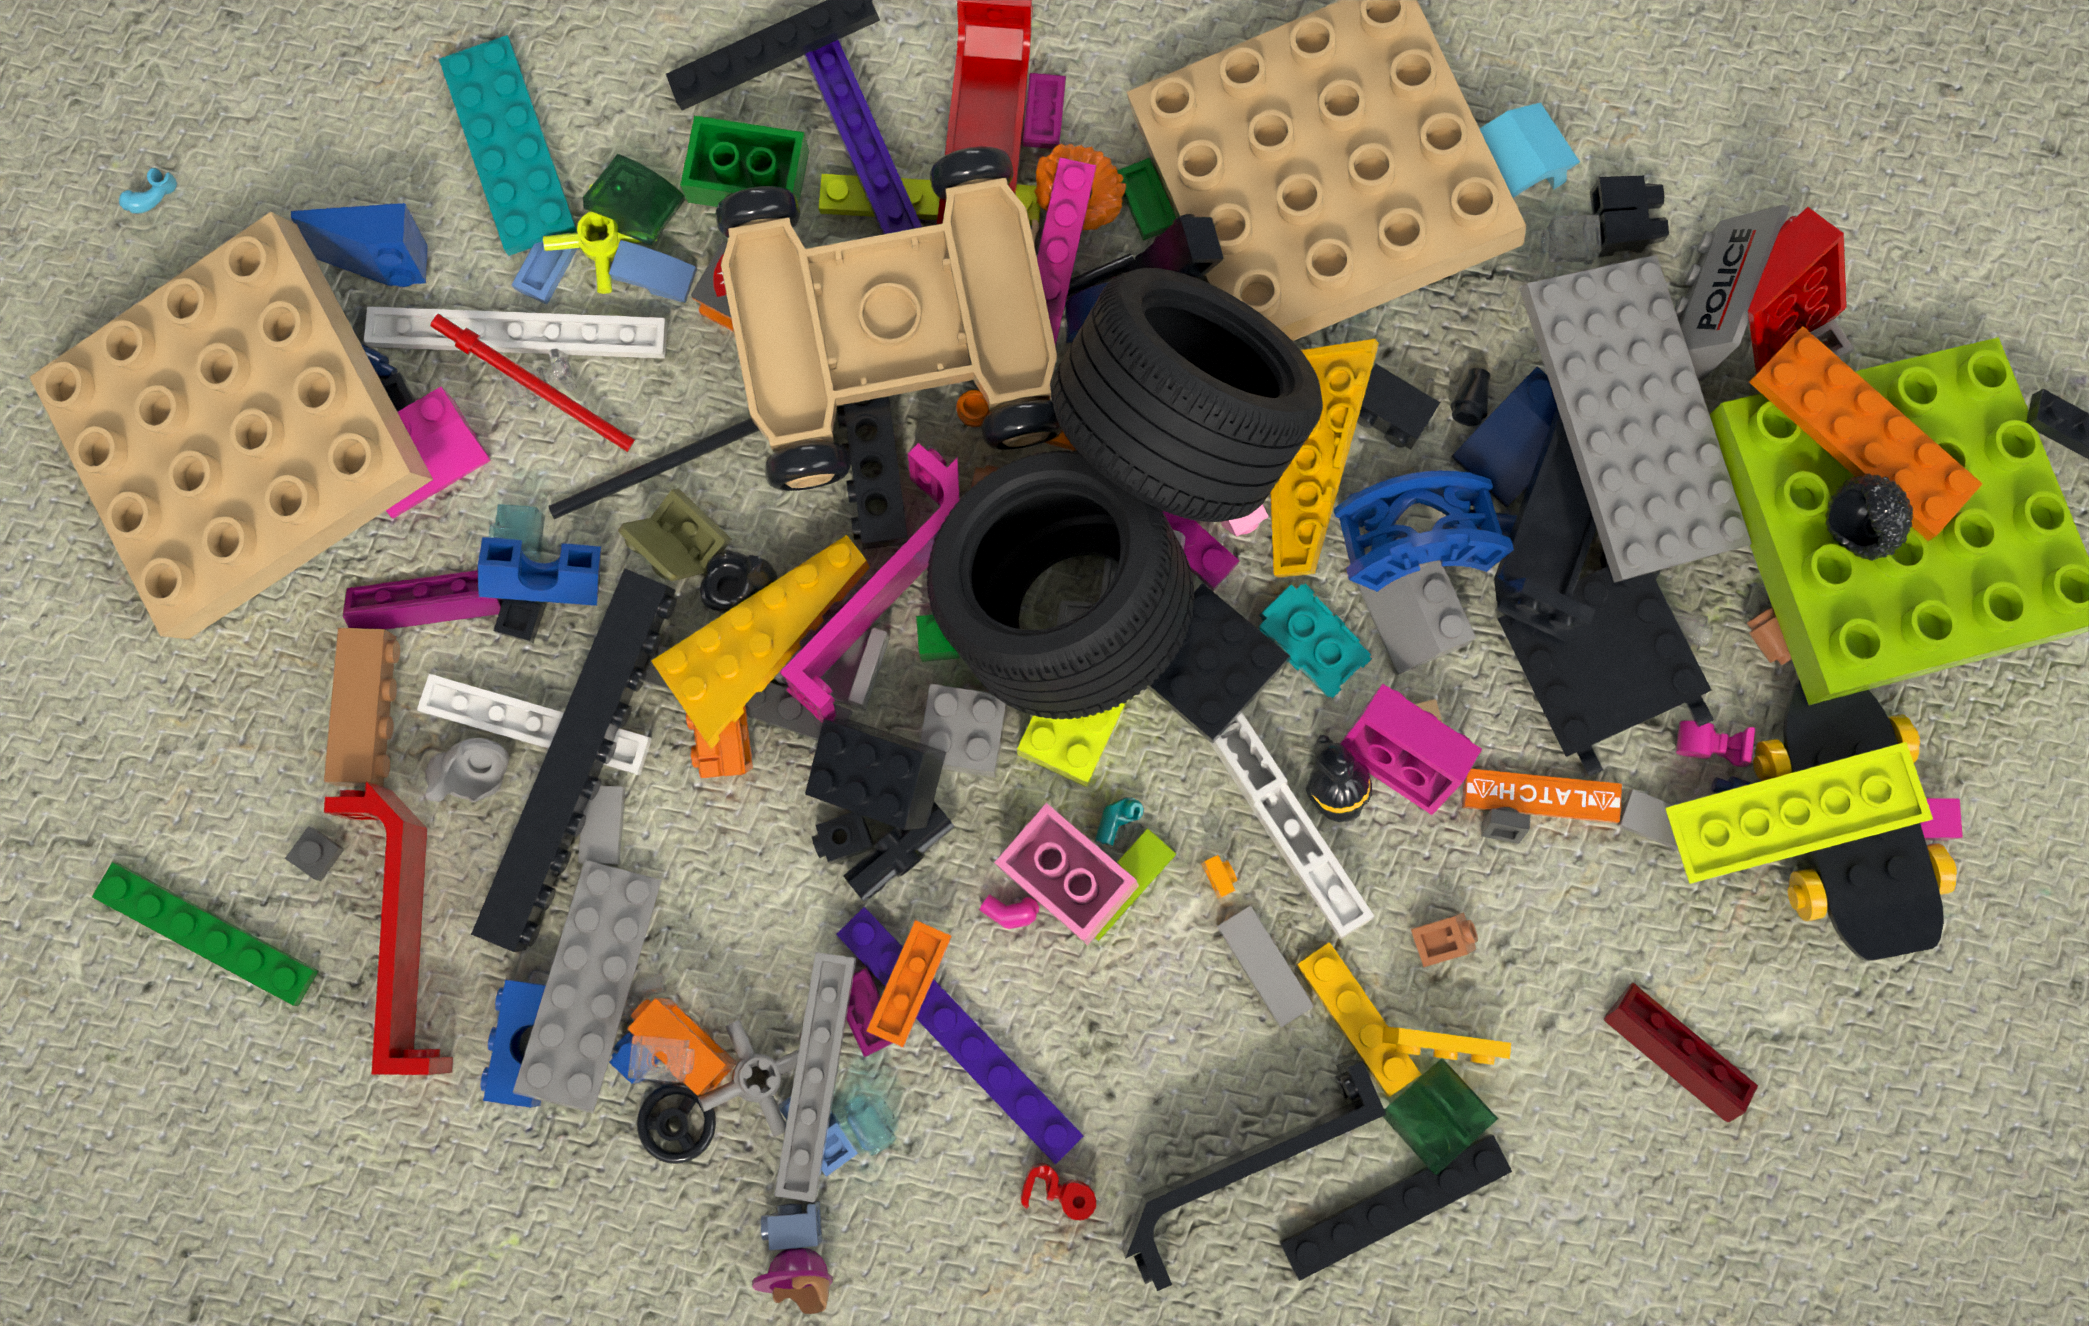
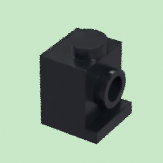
M855 812L815 825L818 834L811 836L818 857L826 856L830 864L874 849L864 816ZM838 830H844L847 833V839L843 844H836L833 840V835Z

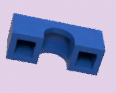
M482 537L478 560L479 597L597 606L601 546L562 543L560 557L556 561L538 563L524 555L522 540Z
M505 980L504 987L499 988L495 1001V1009L499 1011L497 1027L491 1029L488 1039V1050L492 1051L490 1065L485 1067L480 1083L481 1091H485L483 1101L529 1108L541 1106V1100L514 1094L513 1090L524 1058L520 1050V1040L524 1032L534 1026L546 985Z

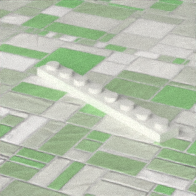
M367 306L364 343L368 347L461 351L455 347L454 341L430 327L434 317L440 314L463 330L469 328L481 336L480 340L498 352L665 358L668 322L665 318Z

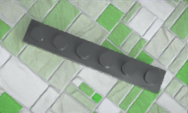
M659 645L656 653L653 656L649 655L644 669L647 671L644 682L670 690L651 662V660L669 649ZM769 683L762 692H756L745 704L746 714L749 718L819 740L823 723L788 693L785 687ZM833 704L837 715L834 719H851L852 710Z

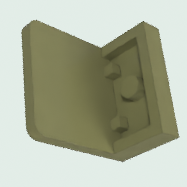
M679 488L672 489L651 518L626 522L618 529V532L625 538L626 545L632 551L644 556L652 564L653 571L659 577L670 581L706 573L707 563L714 555L723 552L732 540Z

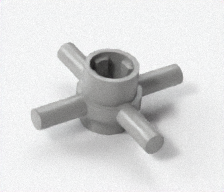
M737 1020L725 1026L740 1059L733 1070L732 1081L699 1096L698 1100L704 1112L737 1096L748 1102H759L773 1136L776 1137L785 1132L786 1123L773 1095L776 1094L780 1087L781 1075L796 1068L799 1049L777 1060L764 1054H755L741 1021ZM757 1065L764 1073L765 1078H767V1086L762 1088L758 1085H751L749 1087L746 1079L752 1075L751 1068Z

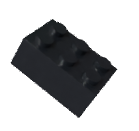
M824 719L805 795L902 830L927 828L946 752L850 719Z

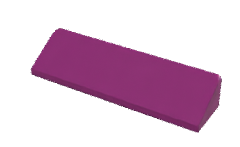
M478 570L346 588L343 618L348 628L387 630L497 615L502 605V599L479 597Z

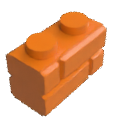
M746 706L743 707L744 713L735 723L731 721L718 735L720 740L712 750L686 713L687 726L689 730H694L696 745L691 747V761L694 768H699L700 778L743 775L753 769Z

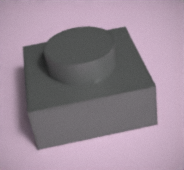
M1509 807L1492 808L1482 822L1481 837L1519 844L1530 830L1531 815L1520 814L1516 809Z
M308 826L285 859L313 879L322 881L344 851V848L314 827Z

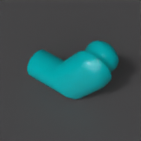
M1125 797L1107 805L1103 810L1095 841L1113 846L1118 827L1139 820L1144 814L1143 804L1133 797Z

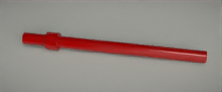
M437 314L432 320L430 327L454 341L455 347L467 355L473 353L624 451L628 452L633 446L635 439L480 340L481 336L469 328L463 330L440 314Z

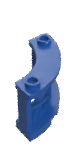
M1425 471L1394 477L1349 495L1345 501L1334 508L1335 517L1340 520L1350 565L1346 568L1349 580L1378 592L1391 582L1420 571L1419 564L1441 561L1442 566L1471 567L1485 572L1490 570L1514 550L1511 538L1502 535L1489 492L1493 488L1491 480L1470 472ZM1418 503L1430 506L1446 515L1434 524L1432 531L1418 533L1409 526L1395 525L1405 510L1411 505ZM1471 505L1473 507L1474 513H1469ZM1365 526V529L1370 532L1361 535L1359 527ZM1372 545L1371 551L1365 554L1364 548Z

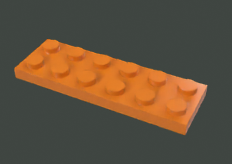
M1803 326L1749 381L1752 386L1855 477H1864L1866 474H1871L1872 476L1880 475L1895 481L1906 492L1907 498L1913 507L1912 527L1927 541H1930L1941 532L1982 485L1976 477Z

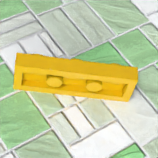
M1385 1026L1382 1042L1396 1044L1397 1053L1420 1055L1421 1048L1434 1049L1433 1057L1457 1060L1459 1052L1471 1054L1470 1062L1489 1065L1495 1064V1057L1510 1059L1511 1043Z

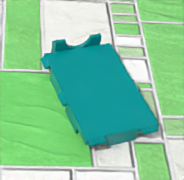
M1306 583L1304 585L1301 584L1297 589L1291 584L1259 614L1263 621L1258 626L1259 630L1290 655L1288 662L1297 671L1300 669L1327 697L1333 699L1342 690L1340 686L1360 667L1364 668L1372 660L1371 654L1359 643L1360 640L1345 626V623L1337 615L1333 616V613L1317 596H1313L1315 592Z

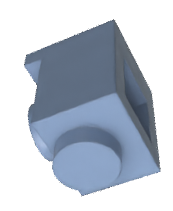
M820 1201L810 1202L807 1205V1210H802L801 1203L777 1206L778 1213L761 1216V1236L763 1241H769V1250L818 1246L822 1242Z

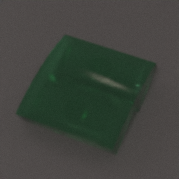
M617 154L583 196V209L618 221V233L652 245L684 203L685 195L653 170L630 158Z
M1443 1058L1384 1109L1387 1115L1383 1116L1387 1123L1435 1176L1499 1119Z

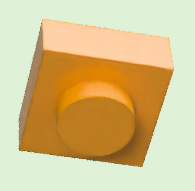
M1216 855L1201 864L1217 899L1236 891L1233 883L1237 882V877L1228 860L1222 862L1219 855Z

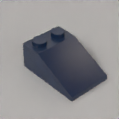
M1537 366L1451 456L1467 472L1490 479L1493 488L1489 492L1506 508L1529 485L1557 409V403L1548 375Z

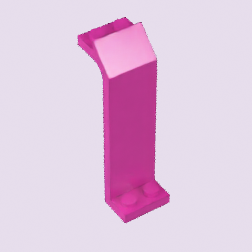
M919 443L908 453L910 480L931 497L940 508L780 671V674L787 680L789 686L786 689L787 692L820 722L823 723L824 719H834L837 716L833 705L835 699L831 696L832 689L821 677L928 567L935 537L938 535L937 533L951 509L959 502L958 457L946 467L945 459L936 450L930 448L927 451Z

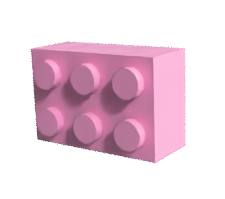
M1047 803L994 862L1001 871L1087 946L1139 887L1137 880Z

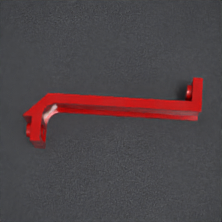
M957 0V54L945 155L957 150L978 146L995 147L1005 151L1013 167V178L1009 187L1016 195L1030 63L1033 19L1032 0ZM939 199L936 225L943 224L946 200Z
M366 781L365 791L340 790L339 797H325L324 813L349 820H381L386 829L371 1075H434L452 1073L453 1057H440V1049H414L427 827L391 789Z

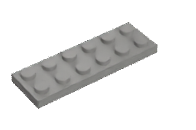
M588 860L584 861L513 1090L514 1094L594 1113L662 880Z

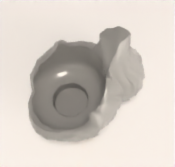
M472 738L456 743L447 752L436 754L430 759L425 770V780L428 784L425 797L430 801L439 802L444 800L446 795L451 794L461 799L477 802L495 794L501 787L510 757L507 751L502 748L501 744L487 738Z

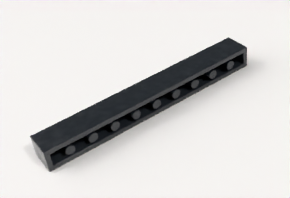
M624 568L471 935L512 952L524 951L528 946L531 947L535 943L541 928L537 924L543 910H547L550 907L556 893V889L553 888L558 873L564 872L570 861L571 852L568 851L573 836L577 837L585 825L586 815L583 812L588 801H592L600 789L601 779L598 777L603 763L608 764L615 753L617 743L613 741L619 727L623 728L630 717L632 707L629 706V702L634 691L638 692L645 681L647 671L644 669L649 655L653 656L658 650L662 639V634L659 631L664 619L668 620L674 612L677 598L674 597L675 589Z

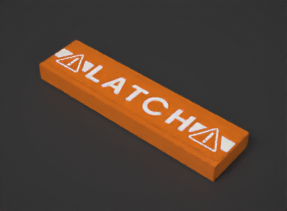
M1470 769L1464 780L1462 808L1490 811L1492 808L1509 807L1516 809L1520 814L1619 823L1622 784Z

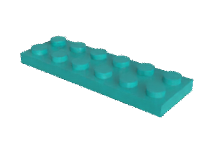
M506 35L439 58L506 254L510 256L528 250L534 244L542 242L543 236L560 235L567 232L576 233L577 227L509 36Z

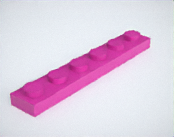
M1059 158L1037 256L1055 347L1096 171V165L1065 158Z

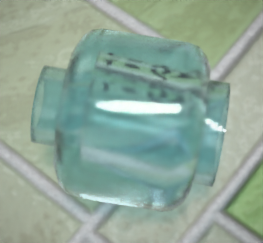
M860 1093L843 1105L846 1113L841 1117L839 1126L856 1152H868L870 1156H873L887 1148L897 1139L894 1133L898 1129V1120L882 1096L873 1095L866 1098L864 1093Z

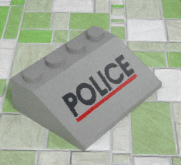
M1779 205L1721 220L1711 232H1704L1696 251L1701 253L1699 262L1691 266L1684 282L1685 285L1689 286L1686 297L1681 296L1674 308L1698 380L1703 381L1740 345L1749 321V306L1780 228L1785 223L1790 207Z

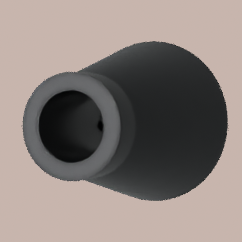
M1482 368L1469 369L1464 383L1450 405L1452 418L1459 424L1477 426L1481 423L1482 419L1487 417L1488 390L1491 377L1487 370Z

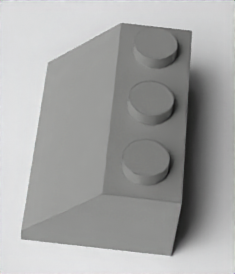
M1441 561L1419 564L1420 571L1403 576L1386 585L1378 592L1356 583L1397 675L1466 647L1476 639L1449 577L1441 565Z

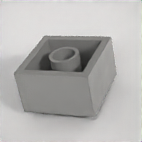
M930 684L920 743L946 752L943 770L996 778L1007 704L997 699L991 693Z

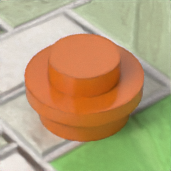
M980 390L966 391L957 401V415L967 426L980 427L983 419L990 413L988 403Z

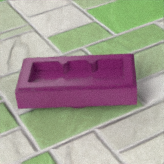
M1030 73L1023 147L1054 149L1060 144L1066 76Z
M868 968L854 973L846 1019L864 1057L893 1044L866 1031L881 999Z

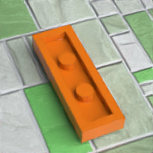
M917 920L914 921L866 1030L867 1032L898 1046H905L950 943L951 935Z

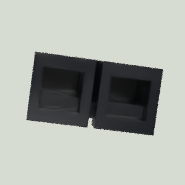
M1644 175L1598 178L1590 190L1593 223H1596L1594 230L1598 257L1613 256L1615 252L1627 250L1642 253L1648 244L1663 242L1668 237L1669 225L1666 217L1650 218L1648 210L1661 208L1664 204L1665 195L1662 184H1645Z

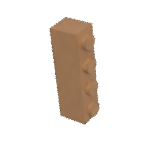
M338 628L324 782L335 786L366 787L367 781L383 787L384 778H387L389 775L390 758L386 755L387 740L392 738L394 730L393 719L390 716L391 701L395 700L397 694V683L393 678L394 663H398L400 658V644L396 640V636L385 629Z

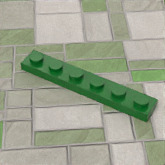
M111 863L92 895V898L292 1006L300 1005L319 972L317 969L119 863Z

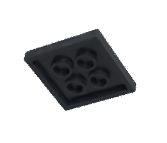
M1202 583L1194 591L1191 623L1188 626V633H1186V638L1183 640L1179 652L1175 655L1174 660L1170 661V665L1168 668H1165L1164 673L1160 674L1157 680L1154 679V683L1148 685L1147 688L1213 744L1290 660V655Z

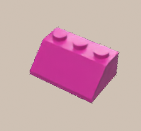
M442 386L397 412L433 480L387 509L386 512L392 519L491 461L457 403Z
M1383 683L1368 701L1340 742L1341 745L1352 753L1354 759L1369 774L1431 815L1463 783L1482 750L1472 743L1468 737L1457 733L1439 721L1432 713L1422 710L1407 700L1400 692L1389 688Z

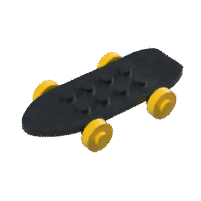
M1798 678L1792 689L1785 711L1783 727L1784 745L1778 739L1758 742L1755 749L1753 767L1757 777L1761 781L1903 742H1907L1913 762H1915L1919 755L1920 737L1917 729L1906 715L1887 716L1878 700L1869 690L1809 705ZM1918 823L1812 851L1817 873L1813 869L1808 868L1793 871L1790 875L1788 899L1803 921L1808 922L1823 919L1828 912L1836 933L1854 955L1864 961H1874L1929 950L1938 946L1944 924L1941 895L1954 891L1957 868L1953 858L1943 845L1938 843L1926 845L1921 824Z

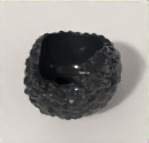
M1866 474L1864 477H1851L1849 480H1845L1843 485L1839 486L1836 493L1832 495L1831 501L1828 503V511L1825 515V525L1827 531L1833 535L1834 540L1838 541L1840 546H1845L1848 551H1851L1857 557L1873 561L1878 558H1885L1887 555H1893L1895 549L1900 548L1902 543L1907 541V535L1912 527L1913 507L1907 498L1906 492L1895 481L1889 480L1887 477H1881L1880 475L1872 476L1871 474Z

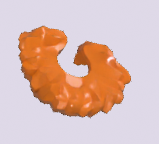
M1061 143L1047 157L1042 156L1039 158L1036 169L1037 187L1034 192L1037 196V203L1041 208L1048 211L1059 158H1065L1096 165L1092 195L1088 202L1082 230H1097L1100 226L1113 222L1119 215L1126 184L1122 183L1123 176L1118 174V168L1111 164V158L1105 157L1102 151H1095L1092 146L1084 148L1082 145L1074 147L1073 144L1064 146Z

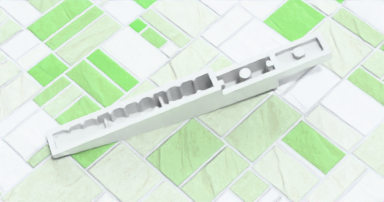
M1241 713L1213 744L1211 742L1210 744L1295 876H1299L1339 939H1342L1371 921L1375 916L1288 787L1287 779L1243 713Z

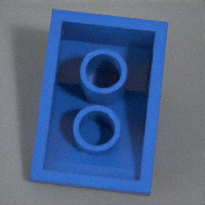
M405 203L291 211L292 221L297 224L317 260L388 286L408 287L412 284L426 283L428 245Z

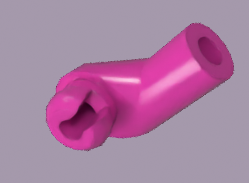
M989 894L979 910L1003 928L1014 929L1028 926L1034 922L1040 908L1037 901L1033 898L1025 897L1020 903L1006 906Z

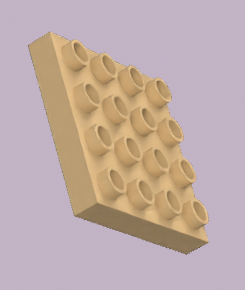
M1340 0L1127 91L1131 112L1176 216L1194 214L1195 217H1212L1224 259L1203 277L1204 281L1233 295L1258 311L1283 331L1292 341L1524 244L1526 224L1417 0Z
M273 212L263 216L29 377L159 635L163 637L190 639L433 480L297 224Z

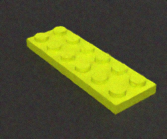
M1907 742L1665 808L1689 884L1933 820Z

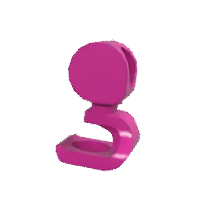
M1695 721L1679 722L1676 754L1692 758L1709 759L1712 753H1717L1718 756L1727 759L1734 766L1747 767L1752 760L1755 728L1747 727L1743 732L1728 737V734L1716 733L1714 724L1707 723L1697 727Z

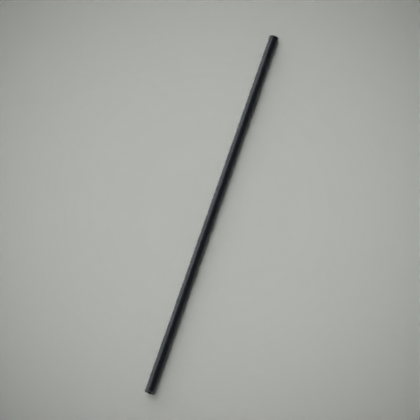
M1129 253L1071 278L1067 297L1123 273L1134 261L1132 254ZM749 418L548 506L554 519L560 518L760 430L752 418Z

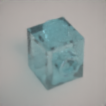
M498 504L496 522L490 525L489 537L522 540L524 555L529 559L540 560L545 515L537 507Z

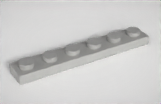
M815 953L774 1196L816 1202L856 958Z

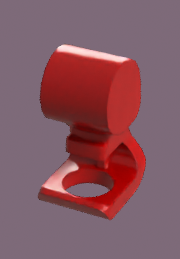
M1046 1163L1033 1165L1027 1172L1020 1197L1021 1203L1026 1209L1030 1207L1031 1192L1035 1178L1038 1177L1046 1182V1200L1054 1201V1199H1058L1063 1211L1069 1218L1082 1221L1088 1219L1094 1213L1097 1200L1089 1185L1073 1179L1068 1180L1063 1185L1058 1184L1059 1177L1057 1172Z

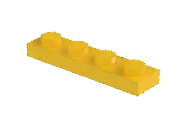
M1327 942L1296 964L1387 1097H1391L1422 1075L1408 1054L1396 1052V1044L1382 1042L1384 1026L1388 1027V1025L1330 942Z

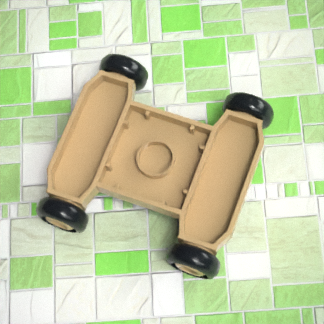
M988 146L969 147L947 154L934 163L930 171V182L936 196L946 200L943 224L805 249L793 229L800 217V207L797 197L790 190L778 186L751 187L736 191L718 203L715 212L717 227L724 236L729 238L721 268L750 416L769 441L773 454L767 458L765 463L766 480L771 487L780 491L813 489L835 483L848 474L850 470L848 451L841 444L834 442L833 438L837 406L974 380L988 403L990 413L983 419L981 430L984 441L993 449L1012 450L1039 445L1058 437L1063 432L1056 418L1053 402L1050 400V384L1057 361L1056 347L1027 210L1009 187L1013 178V167L1005 151Z

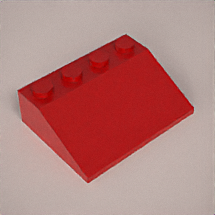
M1809 207L1804 209L1798 216H1792L1787 219L1780 228L1748 309L1756 374L1802 326L1809 332H1812L1834 320L1847 308L1844 233Z

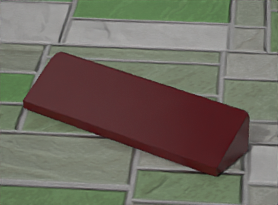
M1632 982L1608 1011L1604 1021L1724 1121L1731 1122L1743 1115L1758 1085Z

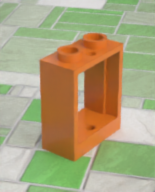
M655 998L653 1001L646 999L631 1014L634 1021L627 1029L697 1096L714 1090L738 1064L670 998Z

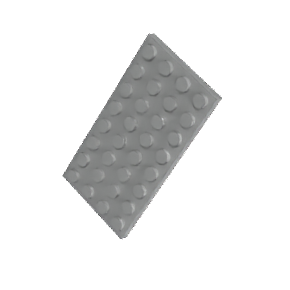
M1657 255L1530 282L1522 286L1520 292L1614 583L1751 545L1741 509Z

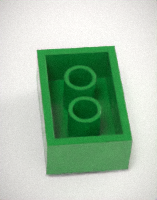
M694 115L680 183L687 202L717 207L718 203L726 196L739 190L759 186H778L788 189L800 202L809 156L805 133Z

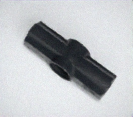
M934 801L927 828L911 830L894 828L875 844V850L844 874L843 877L860 898L866 902L896 876L898 878L903 876L925 857L924 853L952 831L955 826Z

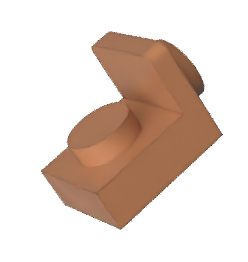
M1464 913L1411 929L1423 967L1461 957L1476 950L1475 943L1478 942L1477 931L1473 922L1470 919L1466 920Z

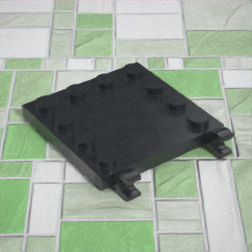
M1607 566L1578 580L1572 599L1595 609L1589 625L1573 627L1570 630L1566 642L1511 616L1504 615L1498 618L1565 756L1568 757L1577 752L1589 777L1603 771L1592 745L1684 703H1686L1697 727L1714 720L1701 695L1712 691L1652 573L1614 583L1610 568Z

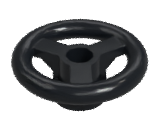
M670 1083L655 1089L644 1100L638 1113L637 1132L641 1144L651 1156L665 1163L681 1164L697 1158L708 1148L715 1134L716 1115L714 1108L704 1112L698 1100L699 1096L685 1083ZM671 1095L685 1096L679 1107L666 1109L658 1117H650L654 1106L663 1098ZM697 1103L703 1112L704 1129L699 1140L694 1143L688 1132L690 1127L688 1115ZM672 1116H677L681 1120V1127L678 1131L672 1130L669 1126ZM649 1130H657L659 1136L667 1141L678 1140L683 1151L674 1152L661 1148L653 1140Z

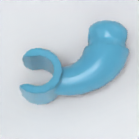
M151 168L147 173V180L152 185L151 189L135 193L126 190L119 197V205L124 210L130 211V213L141 214L148 212L162 200L165 194H170L176 189L177 181L169 172L165 174V178L161 181L162 173L157 168Z

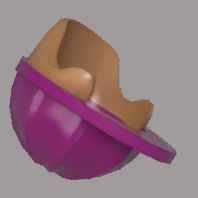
M803 1247L791 1248L779 1253L771 1262L768 1273L752 1280V1287L756 1291L772 1293L775 1303H780L784 1299L790 1298L799 1306L803 1313L815 1314L824 1311L827 1307L829 1287L833 1282V1276L828 1273L823 1258L817 1252Z

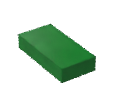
M1150 158L1119 169L1118 174L1123 176L1122 183L1126 184L1123 196L1143 241L1164 233L1173 224L1176 216Z

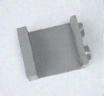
M823 617L824 621L815 631L811 629L799 642L800 649L786 665L831 619ZM873 627L871 632L866 630L821 677L832 689L831 696L835 701L863 710L867 709L890 640L886 631ZM779 672L775 679L780 684L788 686L787 680Z

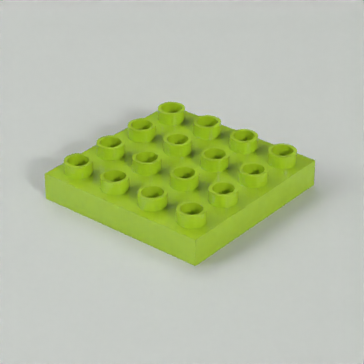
M1999 337L1855 371L1982 483L1980 488L1936 537L1927 541L1919 532L1911 527L1910 533L1907 535V541L1902 543L1900 548L1895 549L1893 555H1887L1885 558L1882 557L1870 561L1869 559L1857 557L1854 553L1848 551L1845 546H1840L1838 541L1834 540L1833 535L1827 531L1825 515L1828 511V503L1831 501L1832 495L1836 493L1839 486L1843 485L1845 480L1855 476L1763 394L1723 402L1709 414L1752 543L1750 545L1809 705L2089 632V557L2039 434L2031 425L2026 423L2029 410Z

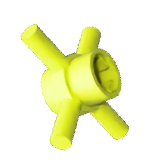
M595 183L589 186L591 212L581 217L577 226L578 233L543 236L545 251L581 248L588 258L595 261L597 292L607 294L612 292L611 276L609 275L610 261L614 260L620 240L630 243L657 241L658 237L656 226L621 229L615 220L606 214L604 185ZM606 232L607 238L603 241L602 239L599 240L598 233Z

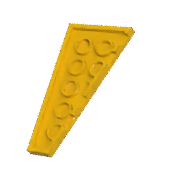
M1376 339L1301 350L1311 363L1319 379L1323 409L1318 424L1271 491L1273 573L1278 578L1315 574L1379 342Z
M847 535L651 660L711 750L719 742L720 737L718 735L731 721L735 723L744 713L743 707L756 692H762L800 649L799 642L811 629L815 631L824 621L822 616L834 602L841 601L870 568L865 557Z

